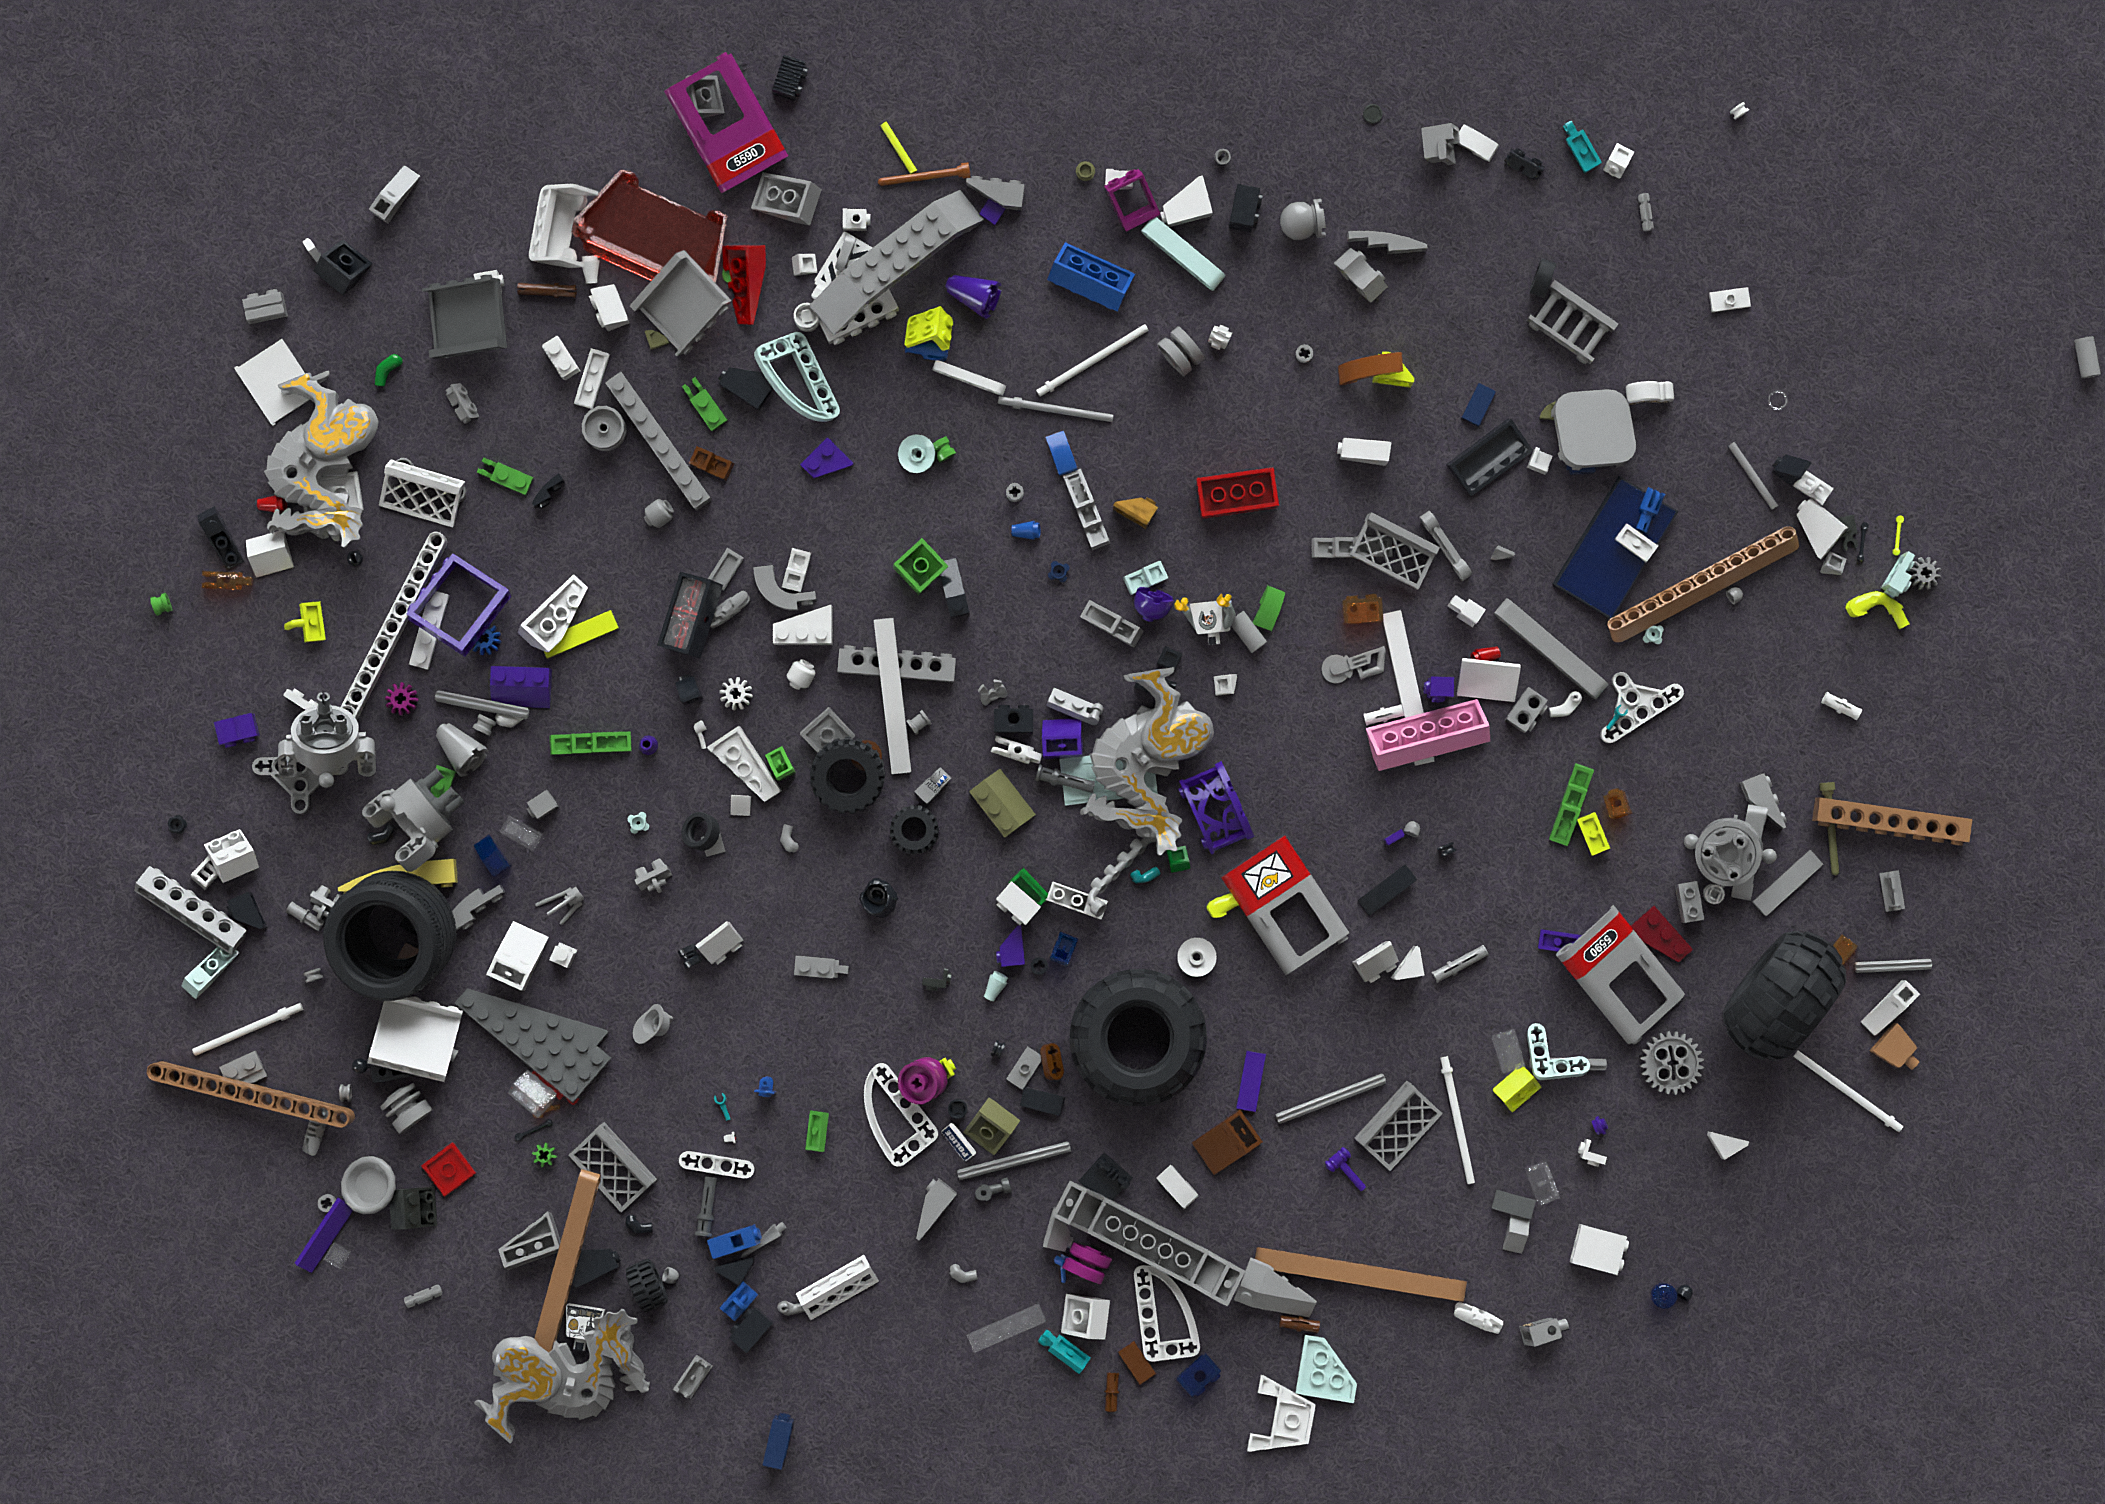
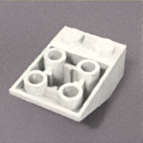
M513 921L486 975L521 991H525L549 937Z

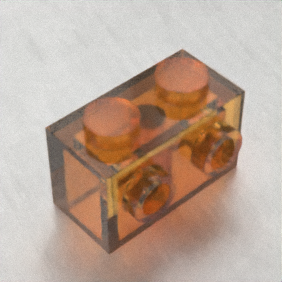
M1377 594L1365 595L1364 599H1358V596H1347L1346 600L1342 601L1343 625L1374 623L1384 620L1382 597H1377Z

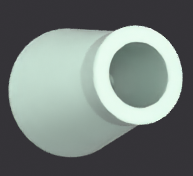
M997 971L990 974L984 997L990 1001H995L999 993L1008 984L1006 982L1008 977Z

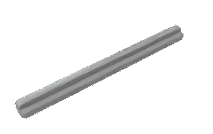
M1383 1074L1376 1075L1277 1113V1122L1279 1124L1383 1085L1386 1083L1385 1076Z
M1063 1142L957 1170L958 1178L963 1180L1068 1153L1071 1151L1070 1143Z

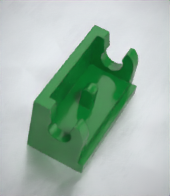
M1024 868L1008 882L1012 881L1039 906L1047 899L1048 893Z

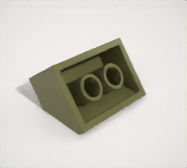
M1001 769L969 791L1004 838L1036 815Z

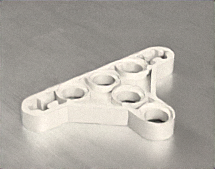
M1616 673L1612 678V685L1618 693L1616 707L1621 705L1619 712L1623 714L1628 709V713L1616 721L1618 730L1622 732L1621 735H1619V732H1616L1612 735V740L1610 738L1606 739L1604 735L1607 734V728L1604 727L1600 732L1601 739L1605 743L1617 741L1679 701L1684 695L1683 688L1678 684L1669 685L1663 690L1634 684L1626 673ZM1617 676L1625 677L1626 684L1620 687L1616 684ZM1672 687L1674 690L1678 689V697H1670L1668 700L1671 702L1668 704L1666 697L1662 695V693L1665 692V695L1667 696L1672 692ZM1628 692L1636 694L1637 699L1634 703L1627 701L1626 695ZM1655 698L1663 700L1662 708L1657 709L1653 706ZM1639 708H1644L1647 711L1645 719L1637 717V710ZM1622 719L1630 720L1631 727L1625 730L1621 727L1620 722Z

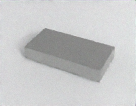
M727 548L708 579L722 584V590L724 591L744 558Z

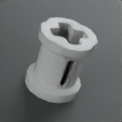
M1012 483L1007 487L1006 495L1010 501L1018 502L1023 498V487L1018 483ZM1013 488H1016L1017 491H1020V493L1017 494V497H1013V494H1009V492L1013 491Z
M923 710L913 719L906 721L916 735L923 727L932 724Z

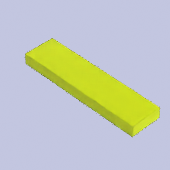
M607 611L567 628L562 640L549 653L544 651L546 658H551L619 629L612 611Z

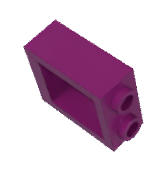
M1139 169L1130 170L1125 176L1114 178L1104 186L1120 224L1125 231L1160 215L1146 179ZM1138 180L1149 205L1124 216L1113 192Z

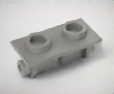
M461 383L451 384V387L446 389V396L452 406L459 404L455 412L460 421L466 424L471 421V418H478L477 408L469 399L466 388Z
M1899 870L1879 873L1885 911L1905 909Z

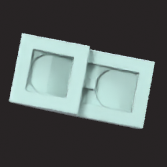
M1161 561L1123 577L1130 595L1135 594L1139 587H1151L1168 579Z

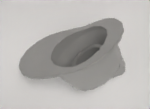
M654 1004L637 1020L633 1028V1039L639 1044H644L653 1036H663L668 1031L673 1017L663 1011L661 1005Z

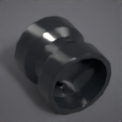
M695 943L677 951L684 960L683 965L685 969L703 961L701 955L697 953Z
M954 1099L948 1105V1113L953 1118H962L967 1113V1104L962 1099Z

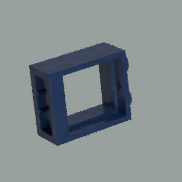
M779 1413V1415L774 1416L763 1466L782 1470L794 1424V1419L791 1418V1415Z

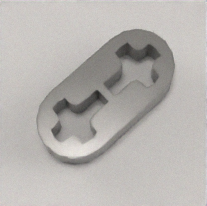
M846 235L835 269L840 271L846 269L856 242L855 237Z

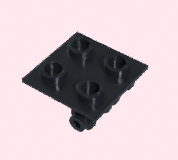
M1104 1152L1078 1181L1085 1188L1113 1200L1123 1188H1128L1129 1182L1133 1177Z

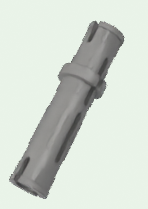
M1481 945L1479 948L1452 962H1446L1447 965L1433 971L1432 975L1436 982L1439 983L1451 975H1457L1458 971L1489 956L1485 946ZM1476 955V957H1474V958H1472V959L1466 961L1465 963H1462L1463 961L1467 960L1468 958H1470V957ZM1457 964L1459 965V966L1453 968L1452 970H1450V971L1444 973V971H1446V970H1448V969L1454 967L1455 965H1457Z

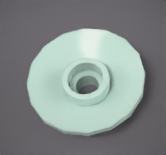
M915 434L908 436L899 446V462L909 472H925L935 460L934 445L930 439L923 435ZM920 450L922 455L918 458L916 453Z

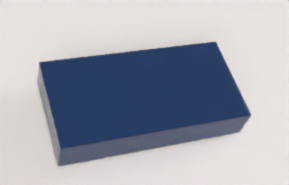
M1478 383L1461 418L1479 426L1496 391Z

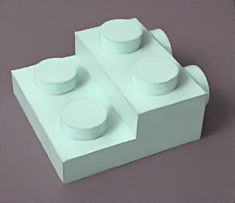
M1909 551L1900 555L1881 587L1885 590L1884 593L1893 599L1895 596L1898 597L1899 594H1902L1903 591L1906 592L1911 585L1909 581L1911 575L1906 573V571L1909 572L1914 565L1913 558L1915 555Z

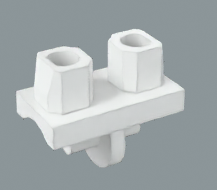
M1808 471L1793 485L1821 505L1824 504L1834 489Z

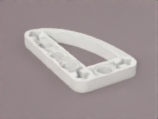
M879 1063L869 1072L865 1082V1109L877 1142L889 1161L898 1167L907 1163L934 1142L938 1137V1130L918 1104L911 1103L909 1108L901 1107L900 1100L903 1096L900 1090L896 1093H891L888 1090L889 1083H898V1078L887 1064ZM879 1066L880 1068L885 1067L887 1069L885 1071L887 1077H889L890 1074L893 1076V1078L888 1080L885 1083V1085L882 1083V1081H884L885 1078L882 1075L878 1077L876 1074L878 1073L877 1068ZM875 1079L916 1130L913 1136L895 1150H892L887 1143L874 1113L872 1087ZM916 1112L921 1113L923 1116V1121L919 1124L912 1121V1115ZM926 1121L929 1123L926 1127L929 1130L933 1129L935 1131L933 1133L934 1138L932 1139L924 1136L926 1131L923 1128L921 1131L918 1129ZM911 1140L919 1142L920 1147L917 1151L909 1149L908 1144ZM905 1146L911 1156L908 1157L906 1154L902 1157L903 1162H895L893 1160L895 1158L894 1154L896 1152L901 1154L904 1151L901 1148Z
M1140 1265L1135 1268L1134 1281L1145 1358L1149 1361H1161L1197 1355L1200 1351V1343L1191 1309L1180 1288L1169 1275L1153 1266ZM1140 1269L1148 1272V1275L1145 1276V1282L1150 1281V1285L1138 1287L1137 1283H1142L1141 1277L1137 1276V1273H1140ZM1152 1275L1164 1281L1176 1296L1185 1315L1191 1338L1160 1342ZM1147 1288L1150 1290L1151 1295L1148 1299L1140 1297L1139 1292L1141 1289ZM1144 1308H1151L1153 1310L1151 1318L1146 1319L1142 1316ZM1152 1327L1155 1329L1156 1333L1153 1338H1147L1144 1335L1146 1328ZM1157 1340V1344L1153 1343L1154 1350H1158V1353L1155 1354V1357L1151 1358V1355L1147 1354V1351H1150V1345H1145V1341L1152 1342ZM1189 1342L1197 1345V1348L1193 1350L1194 1352L1190 1353L1186 1349L1183 1350L1184 1354H1180L1179 1343H1183V1347L1189 1346ZM1168 1345H1176L1177 1353L1175 1355H1169L1166 1352Z

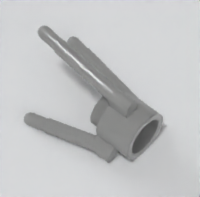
M569 887L561 893L537 902L535 906L538 907L565 896L566 900L547 912L549 916L568 903L570 906L574 905L560 921V924L563 925L575 910L583 905L581 901L584 900V897L577 887L573 889Z

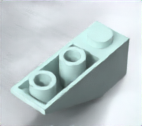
M218 946L184 978L182 987L196 999L214 982L239 952L235 950L231 955Z

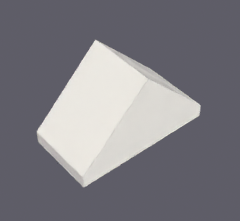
M1709 1131L1707 1134L1719 1156L1724 1160L1749 1144V1141Z

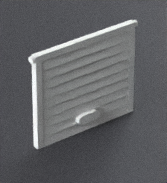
M283 339L243 365L235 367L236 372L272 426L276 425L275 422L310 400L298 394L284 395L281 389L278 388V384L305 374Z

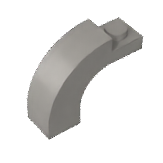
M773 565L753 567L758 589L774 606L784 610L798 611V603H801V606L812 605L813 601H817L815 591L791 594L781 590L775 580Z

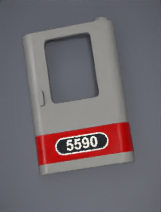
M1612 905L1611 909L1574 943H1569L1562 947L1556 956L1627 1044L1632 1043L1634 1045L1642 1039V1035L1684 997L1685 993L1622 914ZM1634 961L1640 965L1666 998V1002L1642 1024L1636 1021L1609 987V984Z

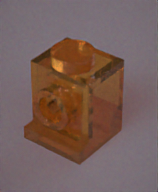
M1616 788L1608 791V794L1603 796L1611 819L1615 820L1633 814L1625 791ZM1617 800H1621V806L1619 807L1615 805Z

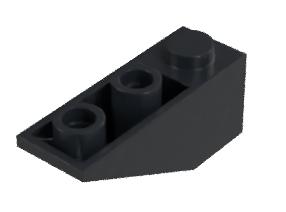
M214 506L198 514V522L225 568L229 570L244 562L216 507Z

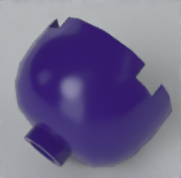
M1139 587L1136 591L1134 606L1137 612L1143 616L1144 620L1153 622L1154 619H1162L1169 614L1174 600L1172 596L1163 591L1156 590V592H1152L1149 587Z

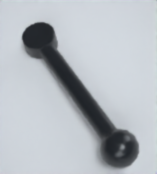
M1863 522L1860 526L1862 535L1860 552L1857 556L1858 562L1864 561L1865 534L1869 527L1867 522Z
M547 1119L541 1125L523 1133L515 1134V1139L520 1141L530 1133L546 1126H552L553 1122L551 1119Z

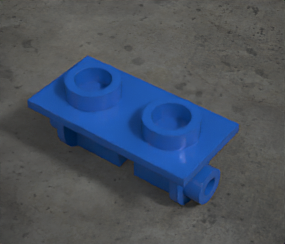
M769 1076L763 1077L760 1080L759 1089H755L754 1092H759L758 1096L771 1097L772 1094L776 1093V1091H772L773 1079Z

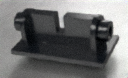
M1511 148L1509 153L1512 156L1507 155L1504 160L1507 166L1519 171L1523 165L1525 168L1522 174L1533 180L1534 178L1538 180L1541 175L1538 171H1543L1545 168L1542 165L1543 162L1534 157L1530 159L1525 156L1526 153L1518 148L1515 150Z

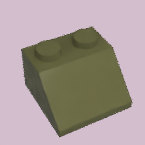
M989 1097L963 1133L995 1155L1020 1120Z

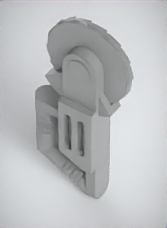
M1383 646L1350 658L1347 655L1344 657L1337 654L1331 655L1322 664V675L1327 681L1336 684L1345 681L1347 677L1350 679L1353 669H1357L1360 680L1384 672L1386 649ZM1378 652L1376 667L1362 671V666L1370 664L1371 654Z

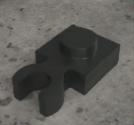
M1854 515L1837 518L1848 527L1841 536L1844 539L1842 542L1843 550H1848V542H1852L1853 547L1857 548L1858 542L1853 538V535L1858 534Z

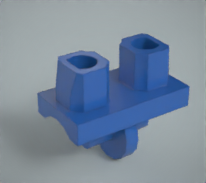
M742 1282L721 1305L720 1309L735 1321L758 1294L745 1282Z

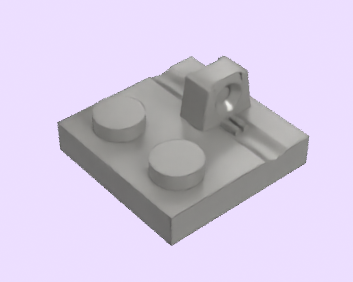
M829 707L800 732V735L817 753L828 742L832 743L834 739L840 738L842 740L845 737L853 739L855 737V734Z

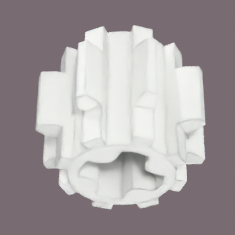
M1220 325V327L1214 326L1208 342L1212 343L1211 347L1220 350V347L1223 349L1227 347L1232 335L1228 331L1229 328Z

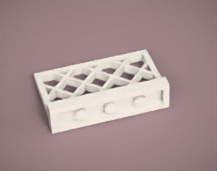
M390 460L385 466V477L379 506L454 527L465 481ZM390 476L396 477L401 484L393 488L389 482ZM409 482L416 483L419 490L412 493L406 484ZM403 486L408 496L400 499L395 490ZM429 487L434 488L438 494L431 499L425 491ZM422 492L427 501L419 505L414 495ZM392 493L397 502L393 504L385 502L386 495ZM451 493L456 495L455 501L449 504L444 494ZM440 497L445 506L438 510L432 501ZM410 498L416 507L412 509L406 508L403 501ZM429 503L434 512L426 514L421 507ZM448 509L451 514V520L443 519L440 512Z

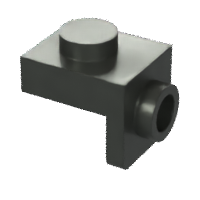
M944 968L943 980L923 977L922 985L926 986V990L938 991V987L946 988V984L950 985L952 973H948V969Z

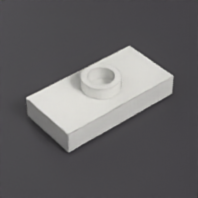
M1748 287L1709 293L1711 312L1748 308L1751 306Z

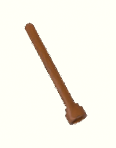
M969 162L961 163L957 168L880 178L878 184L884 186L957 175L963 177V179L971 178Z

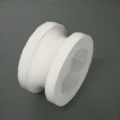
M1744 102L1730 111V114H1734L1735 120L1749 111L1748 108L1744 107Z

